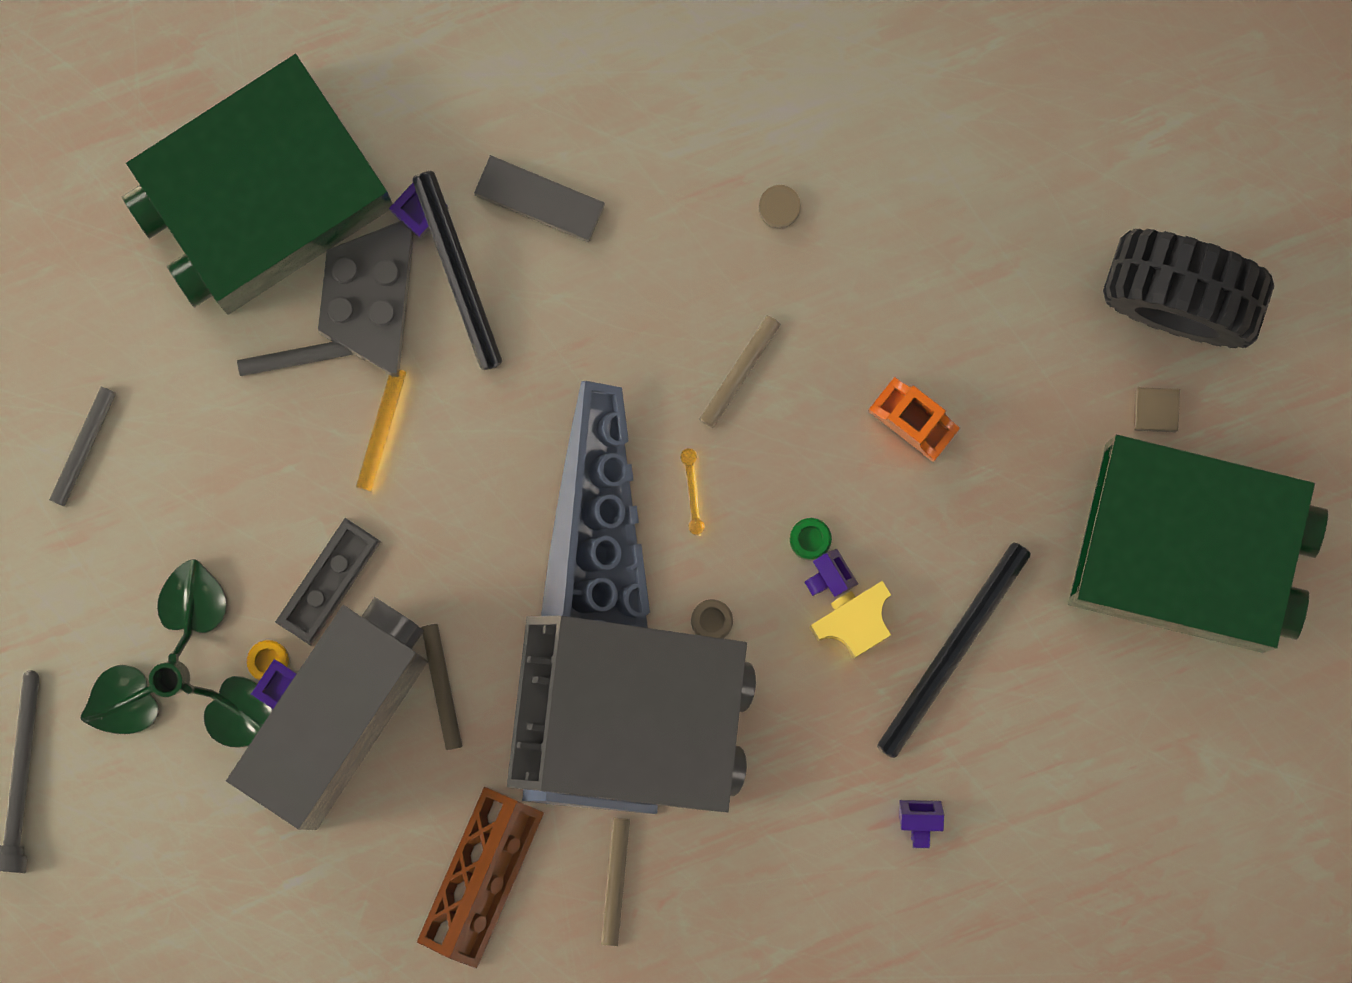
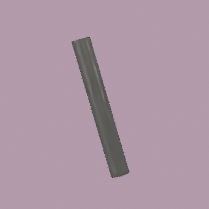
M329 342L237 360L240 376L354 354L339 343Z
M102 386L100 387L51 494L50 501L65 507L116 395L115 392Z

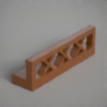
M487 787L483 788L417 943L449 959L474 968L478 967L544 812ZM495 800L503 805L496 821L489 824L487 816ZM481 842L483 848L479 860L472 863L470 855L474 846ZM464 881L465 893L462 899L455 903L454 892L456 887ZM447 920L449 929L441 944L434 941L440 924Z

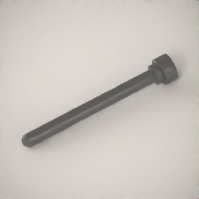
M33 670L26 671L22 677L3 845H0V871L26 873L28 856H23L24 847H20L39 687V675Z

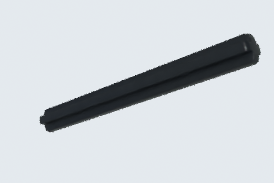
M1015 542L1009 546L879 741L877 748L891 758L898 756L1030 558L1031 553L1028 549Z

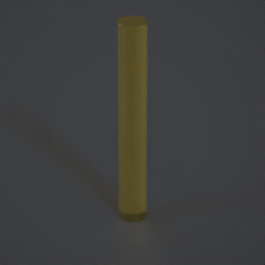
M399 370V377L388 375L356 488L372 492L407 373L405 371Z

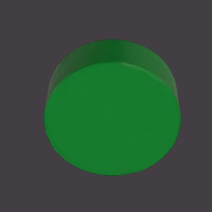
M806 518L795 524L790 533L789 541L795 555L803 560L813 561L828 552L832 536L824 522L816 518Z

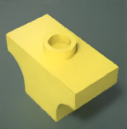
M883 581L857 597L850 591L831 603L834 609L833 612L816 621L809 628L817 641L835 639L841 642L847 648L852 658L855 659L891 636L881 614L882 606L891 594Z

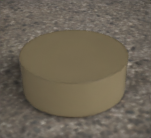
M775 185L768 188L762 194L759 202L761 218L766 224L774 228L790 226L796 221L800 213L801 203L799 196L792 188L785 185Z
M705 600L698 604L692 613V629L696 635L724 639L731 631L733 625L732 612L725 603L719 600Z

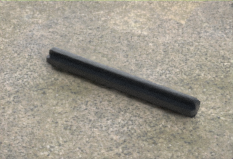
M433 171L417 174L413 177L412 181L479 367L482 370L492 369L502 363V358L436 175Z

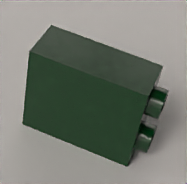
M296 53L126 162L140 185L121 197L149 239L168 227L185 254L168 264L167 268L192 306L195 308L213 296L227 315L389 211V207L393 204L387 190Z
M1116 434L1105 444L1068 605L1261 653L1277 649L1280 636L1297 640L1301 634L1308 610L1309 591L1292 587L1299 554L1316 558L1320 551L1327 527L1328 509L1310 505L1315 486L1313 482Z

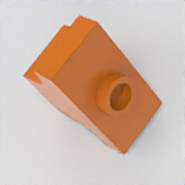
M895 377L868 410L869 413L932 462L937 459L960 429L946 415L945 409L914 385L910 387Z

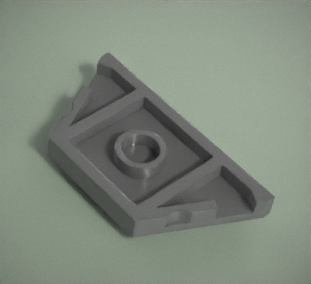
M401 221L326 251L318 331L322 336L346 347L359 358L368 360L383 369L391 377H399L414 232Z

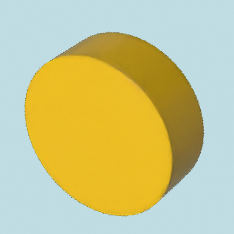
M272 640L258 642L248 653V670L254 678L260 681L274 659L289 668V653L278 642Z

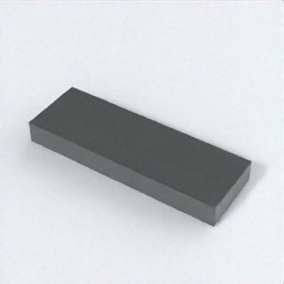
M491 155L474 192L477 197L588 243L605 206V203Z
M344 518L275 622L312 646L381 541L347 518Z

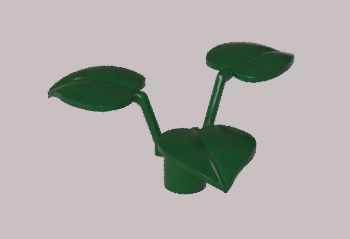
M191 559L176 568L166 580L159 594L157 610L162 625L169 630L184 629L183 636L174 651L169 654L168 661L155 666L151 670L148 687L147 679L143 672L133 666L116 665L104 671L94 683L88 702L80 718L84 723L109 733H137L152 725L159 715L158 702L151 693L161 697H170L184 691L187 694L192 693L213 699L205 708L203 716L206 730L211 738L228 747H246L250 745L273 710L251 695L257 683L245 677L232 676L222 683L219 693L211 689L191 685L190 672L179 661V656L191 638L192 630L199 633L212 631L222 622L226 614L227 599L221 584L201 562Z

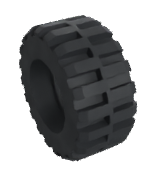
M1133 229L1128 231L1119 240L1103 294L1107 305L1113 307L1115 311L1129 316L1132 320L1147 324V326L1154 329H1160L1178 337L1181 336L1192 341L1205 342L1214 346L1247 348L1258 339L1273 293L1274 282L1272 275L1266 268L1258 266V263L1246 259L1236 252L1222 249L1220 246L1212 243L1208 244L1192 237H1184L1171 232H1158L1154 229Z

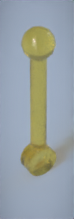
M687 448L682 451L680 459L686 467L691 521L688 524V529L692 534L699 535L704 531L705 525L699 517L694 472L697 454L693 449Z

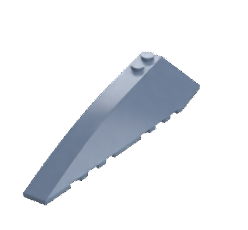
M581 381L557 503L541 616H567L648 628L646 615L650 613L642 545L637 544L635 524L639 523L637 506L632 505L630 481L634 480L632 464L627 463L625 443L629 440L622 387ZM523 789L522 801L647 814H657L658 805Z

